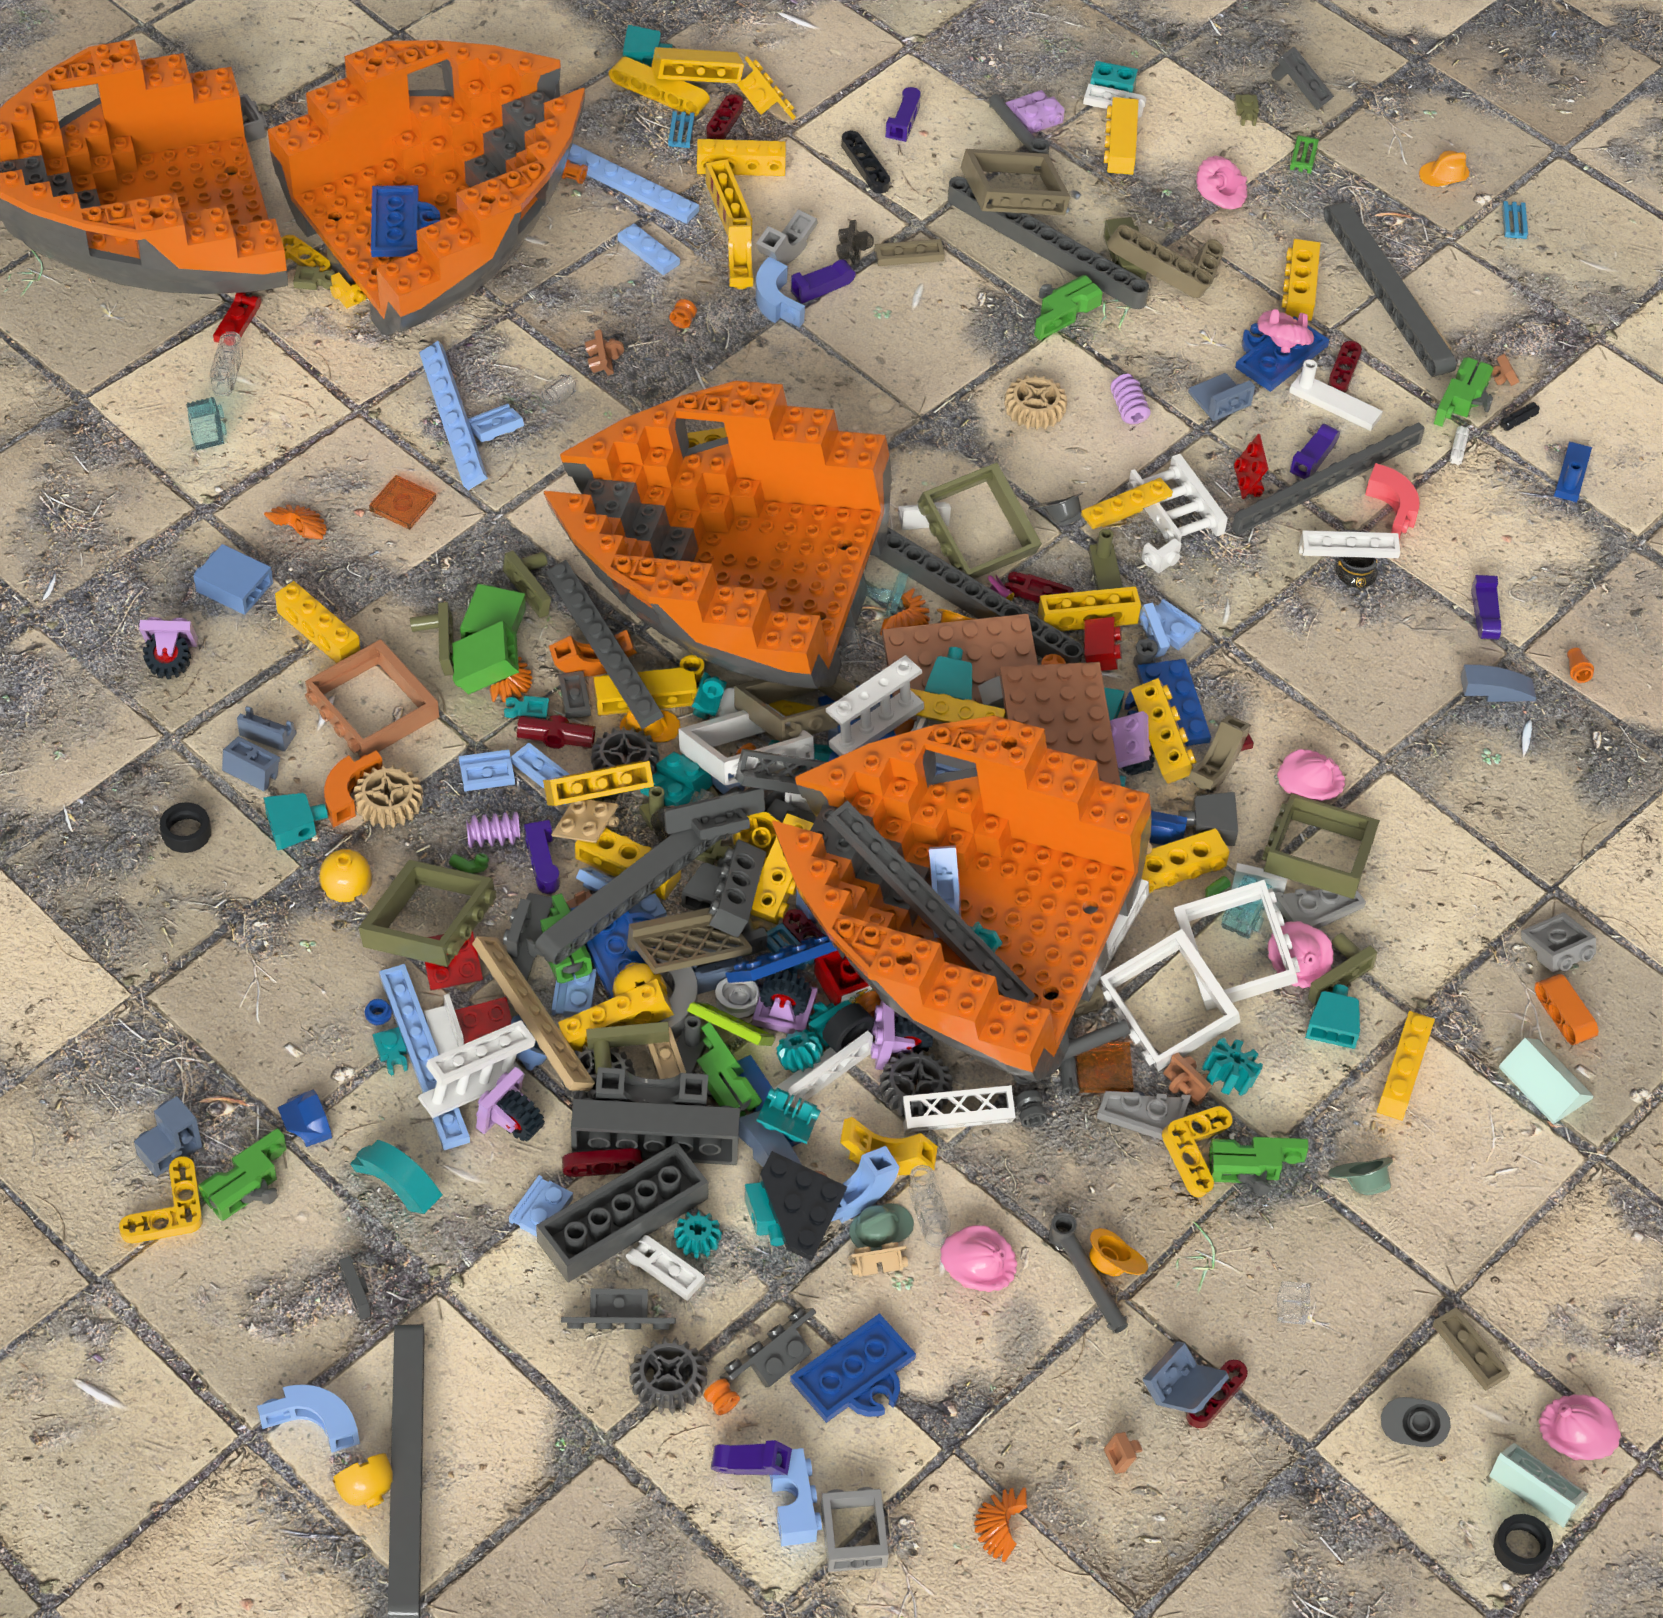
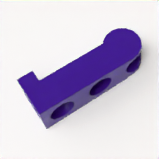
M908 87L902 91V102L896 117H888L886 122V138L907 142L920 108L921 92L917 88Z
M838 260L832 266H827L803 276L800 272L791 276V292L799 303L803 304L850 284L854 280L856 273L846 260Z
M1325 423L1322 424L1318 432L1314 434L1300 452L1297 451L1293 456L1290 473L1306 479L1316 472L1336 445L1340 431ZM1298 466H1306L1307 472L1301 471Z
M1475 575L1471 588L1480 639L1499 640L1501 635L1497 593L1498 576Z
M550 820L524 824L525 841L537 887L542 893H555L560 887L559 870L552 863L548 842H552Z
M776 1440L766 1441V1444L715 1445L711 1469L716 1472L734 1475H788L792 1448ZM777 1454L782 1456L780 1466L775 1465Z

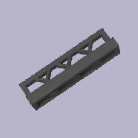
M742 749L735 779L742 786L801 795L792 770L799 765H805L809 771L811 770L810 766L818 767L826 762ZM748 757L758 758L761 763L754 770L745 769ZM775 761L782 762L785 769L777 774H771L767 767Z

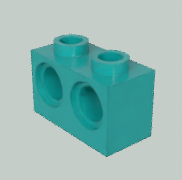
M1096 61L1090 84L1134 93L1138 69Z

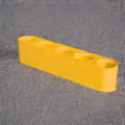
M622 57L608 73L613 83L680 112H686L687 115L695 113V116H697L710 101L708 93L702 88L683 80L658 79L652 67L628 57Z

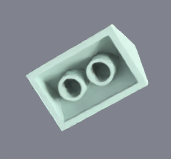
M1524 1038L1499 1065L1500 1070L1552 1124L1566 1117L1594 1097L1539 1039Z
M1515 1443L1500 1453L1490 1473L1491 1478L1563 1528L1588 1495V1493Z

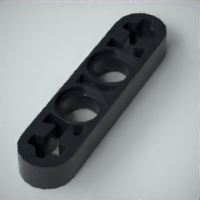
M856 131L844 132L841 139L842 149L870 189L879 194L888 192L890 176L862 136ZM857 153H863V154H865L866 156H864V157H858V156H856V154H857ZM867 167H873V168H875L876 170L869 171V170H866L865 168H867Z

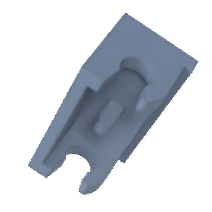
M246 706V716L240 713L237 717L239 736L285 752L297 734L294 723L287 720V726L273 722L254 715L253 708Z
M238 736L223 749L222 771L262 791H266L269 787V778L271 777L274 780L277 778L280 757Z
M742 956L698 968L697 966H692L697 980V995L716 990L718 983L727 978L725 973L734 970L733 965L746 961V959L742 960Z

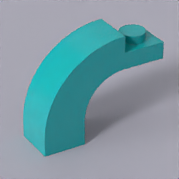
M377 1140L372 1146L368 1145L362 1148L357 1153V1157L350 1163L355 1172L373 1175L385 1182L398 1195L408 1211L425 1214L443 1196L435 1183L417 1163L387 1142Z

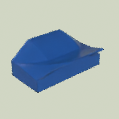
M1151 811L1152 821L1149 843L1165 845L1184 838L1188 817Z
M314 1089L288 1099L285 1104L277 1107L286 1130L301 1137L306 1147L332 1139L327 1117Z

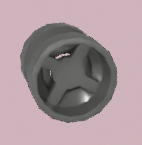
M1028 1090L1016 1096L1015 1104L1017 1109L1021 1111L1019 1118L1022 1126L1032 1128L1046 1122L1047 1113L1045 1108L1042 1107L1043 1099L1039 1091Z

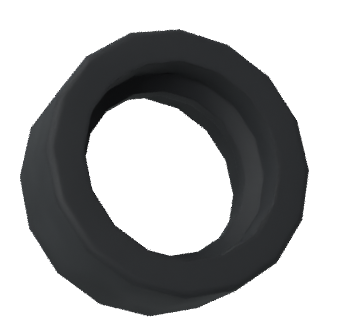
M191 802L178 803L169 807L160 818L162 839L167 847L176 852L189 853L201 849L207 844L211 836L210 819L206 810L200 805ZM184 819H192L201 824L199 830L188 836L175 835L170 831V828L176 822Z
M859 1003L849 1004L840 1009L825 1025L822 1032L823 1039L838 1053L866 1031L871 1033L874 1026V1018Z
M1515 1514L1505 1519L1500 1525L1494 1538L1493 1547L1497 1559L1505 1568L1522 1575L1533 1574L1542 1569L1552 1553L1553 1538L1551 1531L1545 1523L1535 1516ZM1514 1530L1530 1533L1540 1544L1539 1554L1534 1558H1523L1516 1555L1507 1546V1535Z

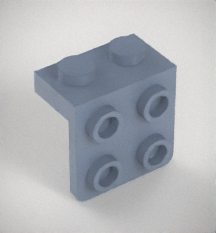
M1177 1341L1142 1380L1156 1405L1194 1414L1205 1407V1404L1229 1379V1375L1225 1370L1197 1365L1187 1345Z

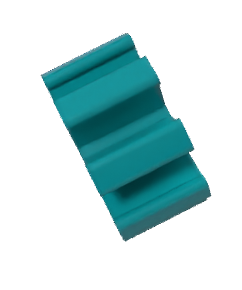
M1225 1038L1219 1039L1207 1055L1202 1065V1070L1210 1071L1206 1080L1211 1085L1217 1081L1224 1082L1221 1089L1222 1093L1229 1095L1234 1087L1239 1092L1238 1094L1242 1096L1247 1093L1249 1088H1252L1262 1070L1263 1064L1255 1062L1259 1054L1254 1049L1246 1053L1241 1052L1243 1041L1238 1039L1234 1040L1231 1047Z

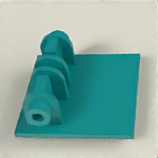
M778 1087L776 1090L771 1088L756 1122L761 1123L768 1130H776L787 1135L789 1139L795 1142L807 1144L821 1110L816 1108L817 1105L804 1100L801 1109L797 1110L802 1098H799L795 1108L790 1105L795 1095L792 1094L786 1105L785 1102L789 1093Z

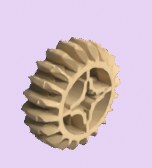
M1034 374L1030 378L1025 375L1024 379L1017 378L1016 382L1011 383L1005 394L1004 405L1007 415L1011 417V421H1017L1018 426L1026 425L1027 429L1035 427L1036 431L1039 427H1043L1046 430L1048 425L1054 427L1056 422H1061L1066 413L1067 396H1065V389L1060 387V383H1054L1053 378L1047 380L1045 376L1038 378Z
M394 764L391 768H386L382 765L380 770H376L373 767L371 774L364 772L363 779H358L357 786L354 787L353 791L354 805L358 815L362 816L364 822L370 821L373 827L379 823L383 829L386 825H391L394 829L397 823L404 826L405 819L413 821L414 814H419L420 806L423 803V788L418 777H414L412 771L406 772L404 767L397 770Z

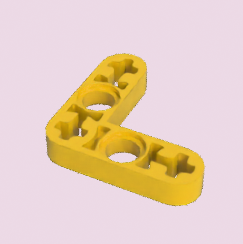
M294 235L281 237L286 260L290 258L300 266L316 267L318 265L320 272L331 270L330 261ZM304 254H307V255H310V256H311V257L308 258V259H300V258H299L301 255H304Z
M1213 1107L1174 1120L1162 1131L1163 1141L1187 1190L1194 1197H1203L1214 1187L1213 1177L1196 1142L1221 1134L1231 1126L1232 1115L1225 1107ZM1214 1118H1220L1222 1120V1122L1218 1121L1213 1123L1212 1125L1210 1123V1121ZM1192 1121H1196L1202 1126V1133H1198L1193 1129ZM1172 1132H1178L1179 1136H1174ZM1183 1153H1188L1193 1158V1165H1189L1183 1160ZM1196 1181L1202 1182L1204 1186L1198 1185Z
M177 1157L169 1165L174 1207L130 1214L122 1218L119 1223V1231L125 1242L138 1243L188 1234L197 1231L201 1227L203 1219L194 1163L190 1158ZM181 1167L186 1169V1180L181 1181L179 1173ZM185 1189L194 1192L192 1197L186 1200L178 1197V1194ZM190 1208L192 1221L186 1222L185 1209ZM160 1218L169 1221L168 1225L162 1229H157L153 1226L154 1222ZM144 1222H147L149 1230L145 1231ZM131 1225L136 1227L133 1233L129 1231Z

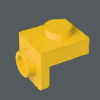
M339 272L331 276V293L335 299L341 301L346 309L366 300L365 294L357 284L350 286Z

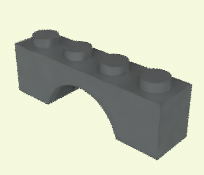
M598 1067L596 1100L610 1101L617 1099L622 1102L647 1101L657 1104L671 1102L678 1105L702 1104L706 1106L708 1075L680 1073L668 1079H647L635 1076L626 1069Z

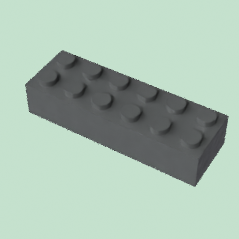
M592 1098L574 1099L571 1120L572 1153L634 1148L642 1152L643 1160H648L677 1142L693 1163L737 1165L740 1108H733L731 1106L711 1107L702 1104L678 1105L671 1102L665 1104L649 1103L647 1101L622 1102L617 1099L610 1101L594 1100Z
M676 1142L537 1224V1242L569 1283L636 1243L644 1235L651 1234L708 1199L709 1182Z

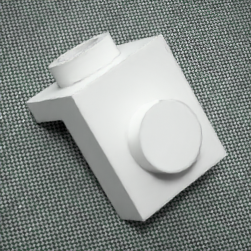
M1174 538L1159 550L1150 543H1146L1143 548L1142 561L1159 574L1167 567L1173 566L1180 559L1181 543Z

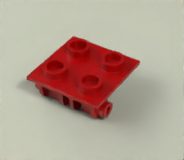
M1257 434L1253 441L1248 444L1245 451L1234 463V470L1242 499H1245L1248 494L1260 497L1264 492L1261 480L1269 468L1260 434Z
M473 931L471 937L465 941L458 955H455L448 967L425 962L430 991L483 980L478 953L472 945L475 940ZM444 934L427 938L440 940Z
M506 997L455 1010L463 1034L464 1044L511 1024L512 1020Z

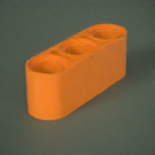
M1557 974L1535 983L1534 988L1537 998L1570 1045H1576L1598 1035L1599 1031L1595 1019L1563 974Z

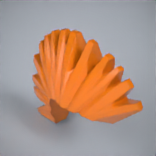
M286 505V509L278 506L272 508V512L264 513L276 525L288 524L292 526L303 538L322 540L326 534L327 528L326 524H323L324 519L320 518L319 513L311 511L310 508L305 506L300 507V505H297L295 509L291 505Z
M914 588L904 593L901 597L905 610L884 619L880 631L881 636L883 629L929 624L930 617L924 615L930 612L929 608H921L926 603L925 600H921L922 595L912 598L915 591Z
M518 657L519 673L490 686L492 702L496 701L498 694L502 702H506V698L512 697V695L520 699L522 698L520 692L527 693L528 689H530V685H532V681H530L532 676L530 675L532 673L531 670L524 669L528 666L527 663H519L522 660L521 657Z
M1010 1488L1009 1494H1007L1006 1489L1003 1490L1002 1502L994 1494L990 1497L995 1506L983 1502L982 1506L984 1508L978 1509V1512L981 1514H976L975 1516L977 1519H980L974 1521V1525L977 1526L975 1527V1533H984L978 1538V1541L987 1542L983 1549L985 1551L988 1550L987 1553L989 1555L993 1553V1558L997 1559L1002 1555V1562H1006L1017 1545L1011 1536L1009 1519L1011 1515L1020 1513L1027 1508L1026 1488H1022L1017 1498H1015L1014 1488Z

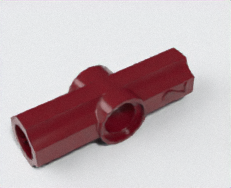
M552 715L548 719L521 716L518 720L517 738L543 741L546 746L553 749L562 748L564 745L592 748L595 741L596 726L570 723L567 718L560 715Z

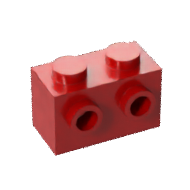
M1114 617L1085 620L1084 656L1086 663L1100 662L1101 671L1118 669V659H1122L1121 645L1118 644V641H1122L1121 627L1116 626Z

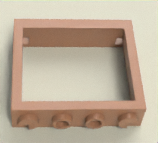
M381 639L305 681L307 691L305 697L309 704L315 705L319 709L323 720L329 721L333 725L335 733L340 738L343 737L347 741L350 750L354 754L358 753L360 757L376 750L379 752L439 718L438 701ZM379 664L418 709L363 739L324 694Z

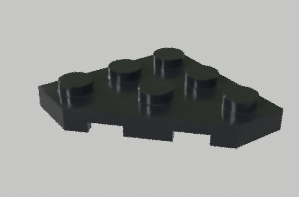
M771 1151L760 1173L759 1180L762 1188L766 1191L769 1206L776 1224L778 1223L786 1249L812 1261L847 1190V1186Z

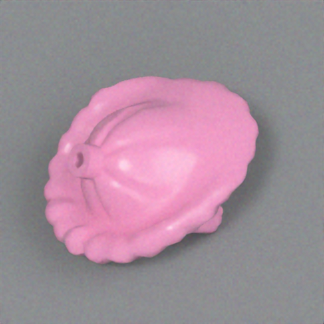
M1215 155L1203 160L1202 164L1198 167L1199 171L1197 172L1196 179L1197 189L1205 199L1224 209L1242 207L1247 198V177L1241 174L1240 169L1234 163L1222 156Z
M1272 309L1262 313L1258 319L1259 331L1269 335L1273 342L1281 347L1282 353H1290V349L1297 344L1302 346L1305 344L1309 345L1314 341L1313 333L1307 328V314L1300 313L1298 320L1286 313H1280L1278 309Z
M1298 749L1285 757L1277 773L1279 784L1284 788V791L1315 801L1335 798L1342 793L1345 787V777L1339 766L1331 758H1327L1316 751Z
M1301 921L1285 922V925L1281 926L1283 935L1287 933L1293 947V949L1289 950L1291 958H1297L1301 971L1296 973L1298 983L1292 984V986L1310 988L1313 981L1332 970L1331 965L1333 964L1334 954L1332 942L1324 932L1311 925L1304 924ZM1272 933L1268 941V957L1272 962L1273 968L1277 973L1285 971Z
M985 1225L967 1226L960 1231H956L945 1239L940 1249V1260L945 1270L965 1288L986 1292L999 1291L1002 1288H1006L1014 1280L1017 1272L1016 1255L1012 1251L1011 1245L997 1231Z
M1584 1394L1562 1396L1560 1399H1555L1552 1403L1547 1404L1539 1419V1430L1543 1439L1548 1442L1551 1448L1556 1449L1559 1453H1563L1573 1460L1602 1459L1613 1454V1451L1619 1446L1621 1432L1618 1428V1423L1614 1419L1610 1408L1597 1397Z

